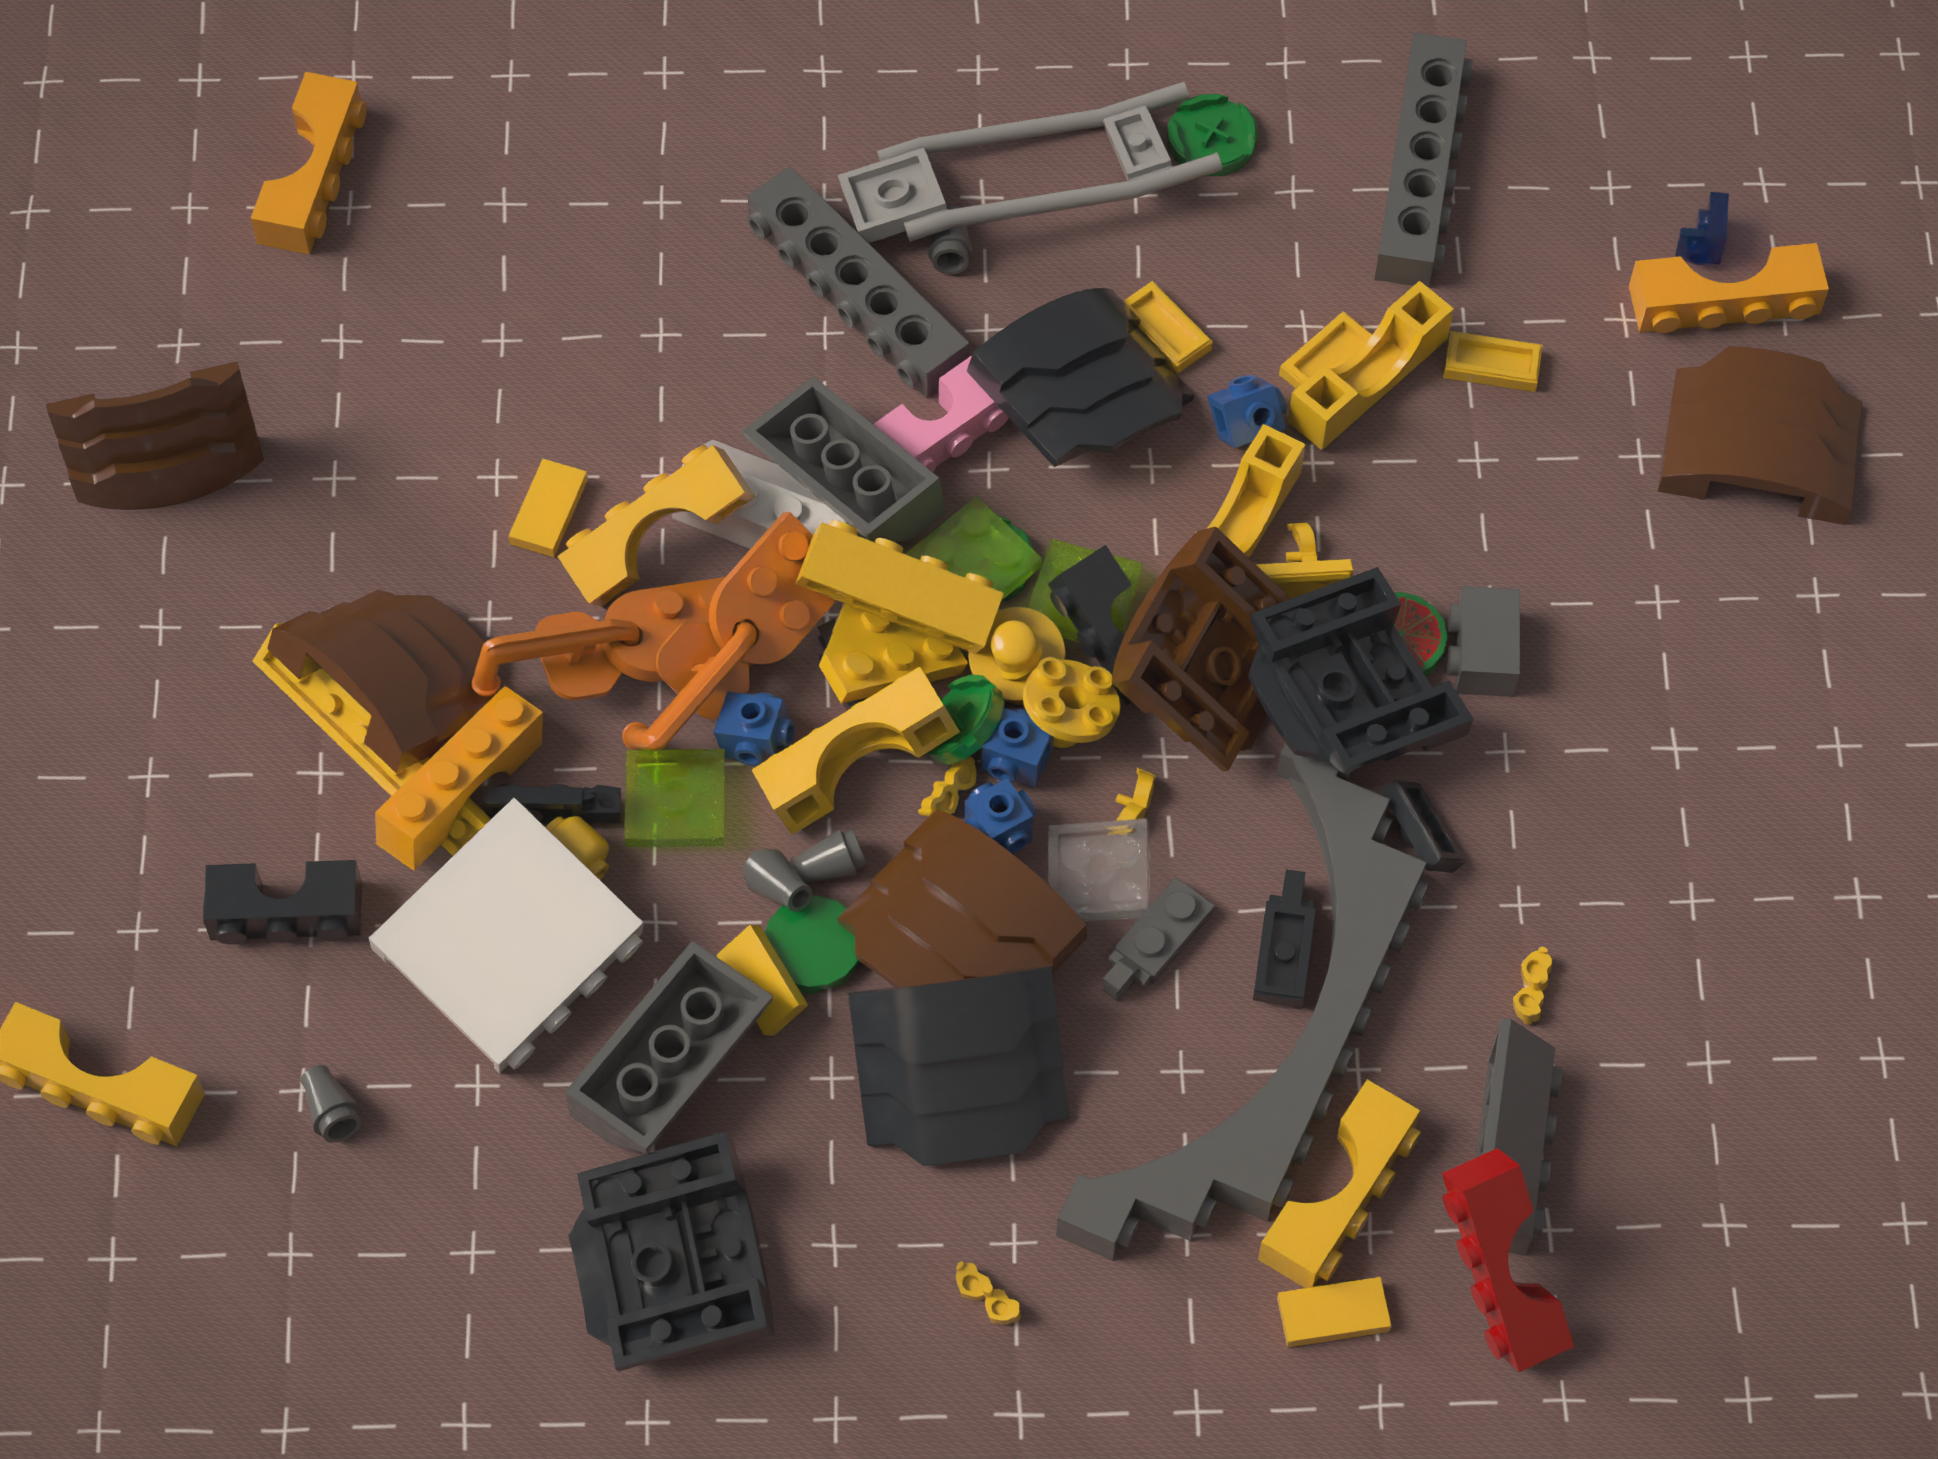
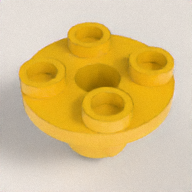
M1010 607L997 611L985 647L976 654L968 651L972 674L985 676L1002 692L1003 701L1013 703L1014 705H1024L1023 689L1026 681L1043 658L1054 657L1059 660H1066L1063 638L1057 626L1044 614L1026 607Z
M1046 657L1031 672L1023 689V703L1029 717L1040 729L1054 737V747L1068 748L1076 743L1099 740L1112 730L1119 716L1120 701L1112 684V675L1108 670L1099 666L1090 667L1077 661Z

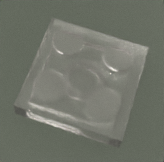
M1147 819L1048 825V885L1065 900L1083 921L1150 917V846Z

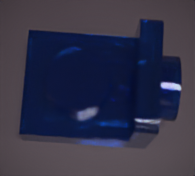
M1710 192L1706 210L1698 209L1695 228L1684 227L1680 229L1675 257L1681 256L1684 261L1694 265H1720L1727 240L1729 193Z

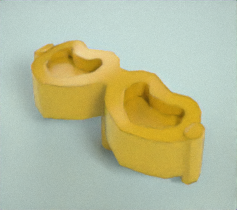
M1308 523L1287 524V529L1292 530L1299 552H1286V562L1317 561L1315 538L1311 526Z
M969 756L963 761L952 764V767L945 773V781L934 782V790L931 796L922 800L921 809L918 810L919 815L929 817L936 809L949 814L955 813L959 800L958 790L970 789L976 782L975 760Z
M1136 768L1138 779L1133 798L1121 793L1117 795L1115 802L1126 807L1118 816L1113 827L1110 826L1107 829V832L1125 839L1131 837L1143 821L1154 791L1156 775Z
M1539 947L1538 951L1530 953L1522 962L1521 974L1527 987L1522 988L1513 997L1514 1011L1517 1017L1527 1025H1531L1532 1022L1540 1019V1008L1544 1004L1542 991L1548 986V974L1552 969V958L1545 947Z
M961 1261L957 1264L956 1281L963 1298L974 1301L985 1299L986 1311L992 1323L1008 1325L1013 1322L1017 1323L1020 1320L1021 1313L1018 1301L1009 1299L1004 1290L993 1289L989 1278L980 1274L973 1263Z

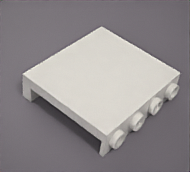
M513 798L369 937L371 949L383 961H390L494 1063V1069L500 1074L508 1065L514 1070L522 1065L535 1050L531 1043L545 1029L550 1034L555 1032L571 1015L572 1012L567 1007L580 994L585 998L590 997L605 982L607 976L603 972L616 959L624 963L638 950L643 943L639 938L643 933V921L527 809Z

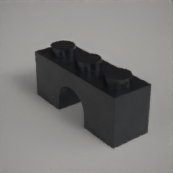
M1104 545L1059 574L1047 585L1052 591L1050 598L1056 610L1063 617L1068 616L1078 630L1077 640L1083 651L1089 657H1095L1101 667L1108 670L1112 675L1118 650L1125 635L1113 624L1111 606L1114 599L1130 588L1132 584L1108 547ZM1114 686L1119 699L1122 698L1126 705L1132 703L1128 697Z
M356 860L306 862L305 880L302 887L292 896L283 899L270 898L262 893L263 884L256 863L205 865L203 922L210 940L236 945L244 943L247 939L268 938L273 942L288 943L296 940L297 937H319L326 941H339L347 936L361 935L362 879Z

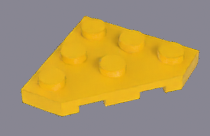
M843 603L819 667L838 700L843 704L871 697L892 684L899 677L910 673L918 667H921L929 682L961 675L968 662L959 647Z

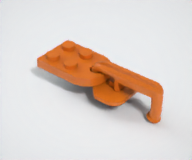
M783 512L719 584L711 599L709 622L683 623L660 646L655 659L657 672L677 696L649 728L644 723L637 721L628 724L622 733V740L626 747L632 750L659 751L672 740L694 713L705 719H718L727 691L744 694L748 692L750 686L749 664H770L785 658L837 601L795 584L813 535L791 512Z
M725 577L626 593L611 604L604 620L601 621L583 612L563 613L543 618L537 624L535 631L504 635L487 640L483 644L472 679V688L478 695L491 696L499 690L501 685L500 677L497 674L500 664L540 658L551 689L558 696L572 701L602 697L609 694L622 673L642 681L661 682L663 680L659 676L655 664L656 654L660 646L683 623L709 622V607L712 596Z

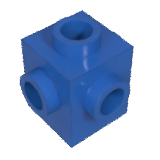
M1255 375L1235 378L1229 382V388L1207 395L1218 438L1234 448L1244 444L1249 447L1263 424L1279 432L1286 429L1282 414L1286 413L1287 408L1282 392L1278 387Z
M727 691L714 729V735L723 758L738 760L749 766H758L772 755L792 745L795 735V723L793 719H790L783 699L768 693L751 695Z
M1003 708L1001 719L993 734L980 748L982 750L981 769L988 771L997 780L1002 781L1008 778L1010 782L1017 781L1036 788L1053 749L1054 737L1040 729L1029 717L1026 710Z
M1008 778L995 785L987 783L978 787L965 800L964 822L983 832L1012 854L1020 851L1032 842L1033 817L1036 816V810L1026 792L1023 790L1017 792Z

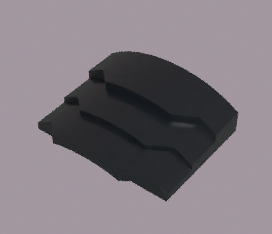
M1092 288L1074 292L1050 301L1025 314L976 349L967 368V373L1053 467L1061 465L1090 450L1112 452L1146 431L1177 420L1182 414V406L1193 401L1195 396L1165 364L1167 358L1138 328L1141 319L1112 289Z
M1378 567L1251 613L1250 617L1259 647L1248 678L1267 715L1295 755L1330 761L1344 774L1381 759L1387 761L1419 748L1427 751L1468 735L1474 721L1450 681L1434 687L1431 686L1396 630L1394 624L1402 604Z
M1051 966L999 972L998 975L900 988L895 986L847 993L867 1146L894 1143L922 1166L975 1160L1025 1152L1046 1122L1070 1118Z
M726 1131L577 1173L584 1209L575 1221L568 1237L580 1286L586 1329L590 1336L611 1347L615 1369L618 1372L665 1358L671 1360L717 1346H722L726 1349L774 1335L771 1300L757 1228L734 1143Z

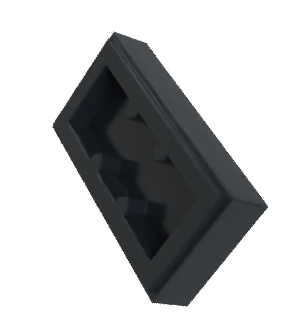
M1392 780L1381 789L1384 797L1390 799L1389 806L1400 823L1399 831L1402 838L1409 846L1415 849L1422 861L1427 862L1425 867L1427 871L1453 873L1465 864V859L1420 783Z

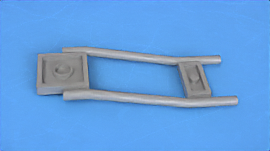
M1180 82L1100 109L915 138L878 150L877 154L880 162L839 174L838 178L857 233L870 243L906 231L911 242L954 227L1138 198L1221 171L1222 164L1218 153H1214L1172 167L1171 159L1149 111L1189 99L1185 82ZM1105 126L1107 136L1127 181L948 210L927 154Z

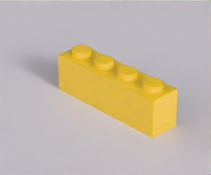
M831 520L829 525L821 522L817 527L796 580V585L975 654L985 647L1004 594L993 589L994 583L991 580L972 573H967L964 578L947 571L948 564L930 556H921L920 560L902 553L904 548L901 545L887 539L876 538L875 542L857 536L858 530L844 522Z

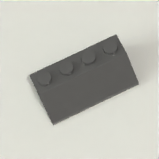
M814 376L743 430V435L748 441L849 525L855 527L869 541H875L876 538L890 541H912L946 514L940 478Z
M692 940L565 1091L569 1115L609 1144L647 1153L773 1001V996Z
M1501 1018L1488 1058L1476 1157L1498 1148L1520 1165L1534 1212L1518 1228L1511 1242L1509 1253L1526 1256L1532 1239H1541L1544 1226L1545 1209L1536 1208L1538 1191L1546 1192L1549 1182L1551 1161L1542 1160L1544 1143L1552 1144L1557 1114L1548 1113L1550 1096L1558 1097L1562 1067L1553 1066L1556 1049L1554 1046L1512 1019Z

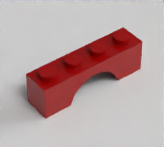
M1496 1148L1443 1172L1442 1176L1447 1189V1193L1442 1196L1443 1204L1451 1220L1458 1225L1461 1239L1456 1242L1457 1249L1464 1264L1468 1269L1472 1270L1475 1284L1470 1286L1471 1294L1480 1312L1486 1316L1489 1329L1484 1331V1336L1495 1358H1503L1518 1372H1522L1575 1347L1561 1301L1539 1283L1514 1282L1510 1274L1508 1258L1511 1242L1521 1224L1534 1212L1520 1165Z

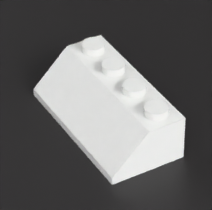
M713 439L703 445H706L707 448L714 445L724 449L756 497L719 524L706 521L695 513L679 512L672 514V519L749 549L754 546L783 512H791L812 535L821 522L829 525L831 520H836L848 524L779 465ZM857 533V536L866 539L862 534Z

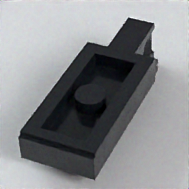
M505 783L499 786H483V811L491 819L515 798L544 827L560 816L564 820L569 817L578 816L586 823L621 822L622 797L621 788L598 784L593 788L570 787L564 784H553L548 787H526L513 783Z
M1286 869L1282 896L1270 895L1269 901H1266L1253 994L1254 1001L1303 1008L1316 908H1313L1314 901L1302 899L1306 872Z

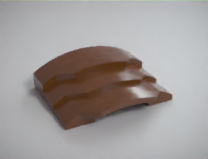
M1729 346L1703 366L1677 369L1658 492L1705 500L1710 481L1799 496L1801 500L1798 517L1846 525L1852 507L1862 401L1841 391L1822 362L1779 351Z
M238 361L190 372L191 378L144 394L121 398L96 399L93 393L46 404L47 413L53 426L77 502L94 507L119 510H142L176 505L220 490L237 481L259 465L264 458Z
M1217 527L1199 530L1167 565L1139 606L1118 650L1112 673V684L1144 713L1153 712L1184 742H1191L1222 772L1229 771L1239 751L1252 749L1261 725L1267 716L1248 678L1259 647L1250 621L1251 613L1291 598Z
M376 590L351 603L342 602L321 613L308 611L273 628L267 647L298 679L323 668L372 715L364 743L395 773L435 754L496 695L495 693L491 696H481L475 693L472 688V679L485 642L454 611L429 595H394L389 592Z
M936 809L903 842L904 848L870 881L871 885L837 918L838 924L855 936L856 959L894 987L898 986L900 988L998 975L999 972L1051 966L1053 974L1087 939V925L1042 878L989 836L963 820L939 809Z

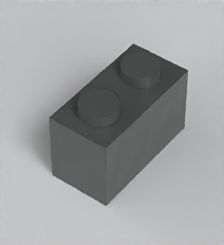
M1462 586L1458 604L1450 603L1448 632L1456 633V646H1449L1448 675H1456V692L1458 694L1514 697L1520 676V589Z

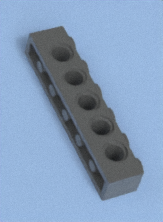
M1413 33L1374 280L1412 286L1421 281L1429 288L1432 270H1442L1446 244L1437 243L1438 232L1447 234L1451 206L1442 204L1444 195H1453L1457 169L1448 168L1449 158L1458 159L1462 132L1454 131L1455 121H1464L1468 96L1459 94L1460 85L1469 86L1473 59L1465 58L1467 40Z
M790 166L747 195L749 212L747 222L753 233L761 240L766 238L776 248L782 262L790 269L796 268L806 278V282L812 292L819 298L825 297L835 307L842 322L849 328L855 327L865 337L869 348L879 358L885 356L895 366L899 378L909 388L915 386L928 398L939 390L940 377L969 358V342ZM799 224V226H789V225ZM829 253L830 255L822 256L819 254ZM852 282L861 283L859 285H849ZM880 312H889V313H891V314H888V315H880V314H877V313H880ZM914 341V342H920L921 344H918V345H910V344H907V343Z

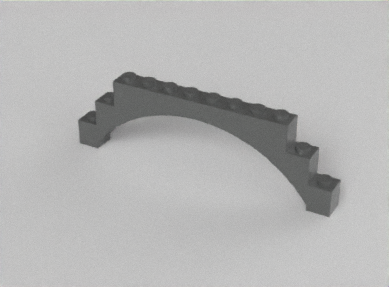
M1286 743L1280 754L1277 776L1290 782L1308 814L1321 847L1329 881L1333 919L1331 958L1328 973L1312 1017L1293 1050L1270 1080L1243 1107L1206 1135L1169 1155L1130 1170L1094 1179L1078 1174L1058 1216L1057 1237L1113 1261L1120 1245L1129 1248L1140 1220L1191 1241L1197 1226L1207 1228L1218 1201L1267 1222L1274 1206L1283 1209L1295 1183V1180L1288 1178L1294 1162L1303 1165L1308 1157L1315 1139L1314 1136L1308 1134L1314 1118L1323 1122L1334 1097V1093L1327 1091L1334 1076L1344 1077L1354 1050L1347 1048L1353 1033L1360 1036L1363 1035L1373 1011L1372 1007L1366 1005L1372 991L1379 994L1382 993L1392 966L1385 962L1391 949L1398 952L1401 951L1411 924L1404 922L1410 908L1419 911L1430 883L1422 880L1427 862L1384 845L1393 824V820L1386 817L1390 799L1348 782L1353 771L1344 774L1330 761L1295 755Z

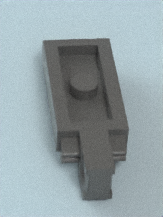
M1175 877L1114 947V951L1108 958V961L1114 966L1103 978L1105 983L1102 991L1119 1002L1135 982L1143 987L1149 982L1154 984L1214 913L1215 905Z

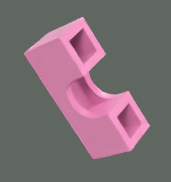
M971 357L939 378V404L948 412L944 417L931 421L922 420L915 417L901 404L873 424L931 472H934L938 465L951 456L956 458L964 454L974 440L987 431L994 432L998 430L1009 418L967 373Z

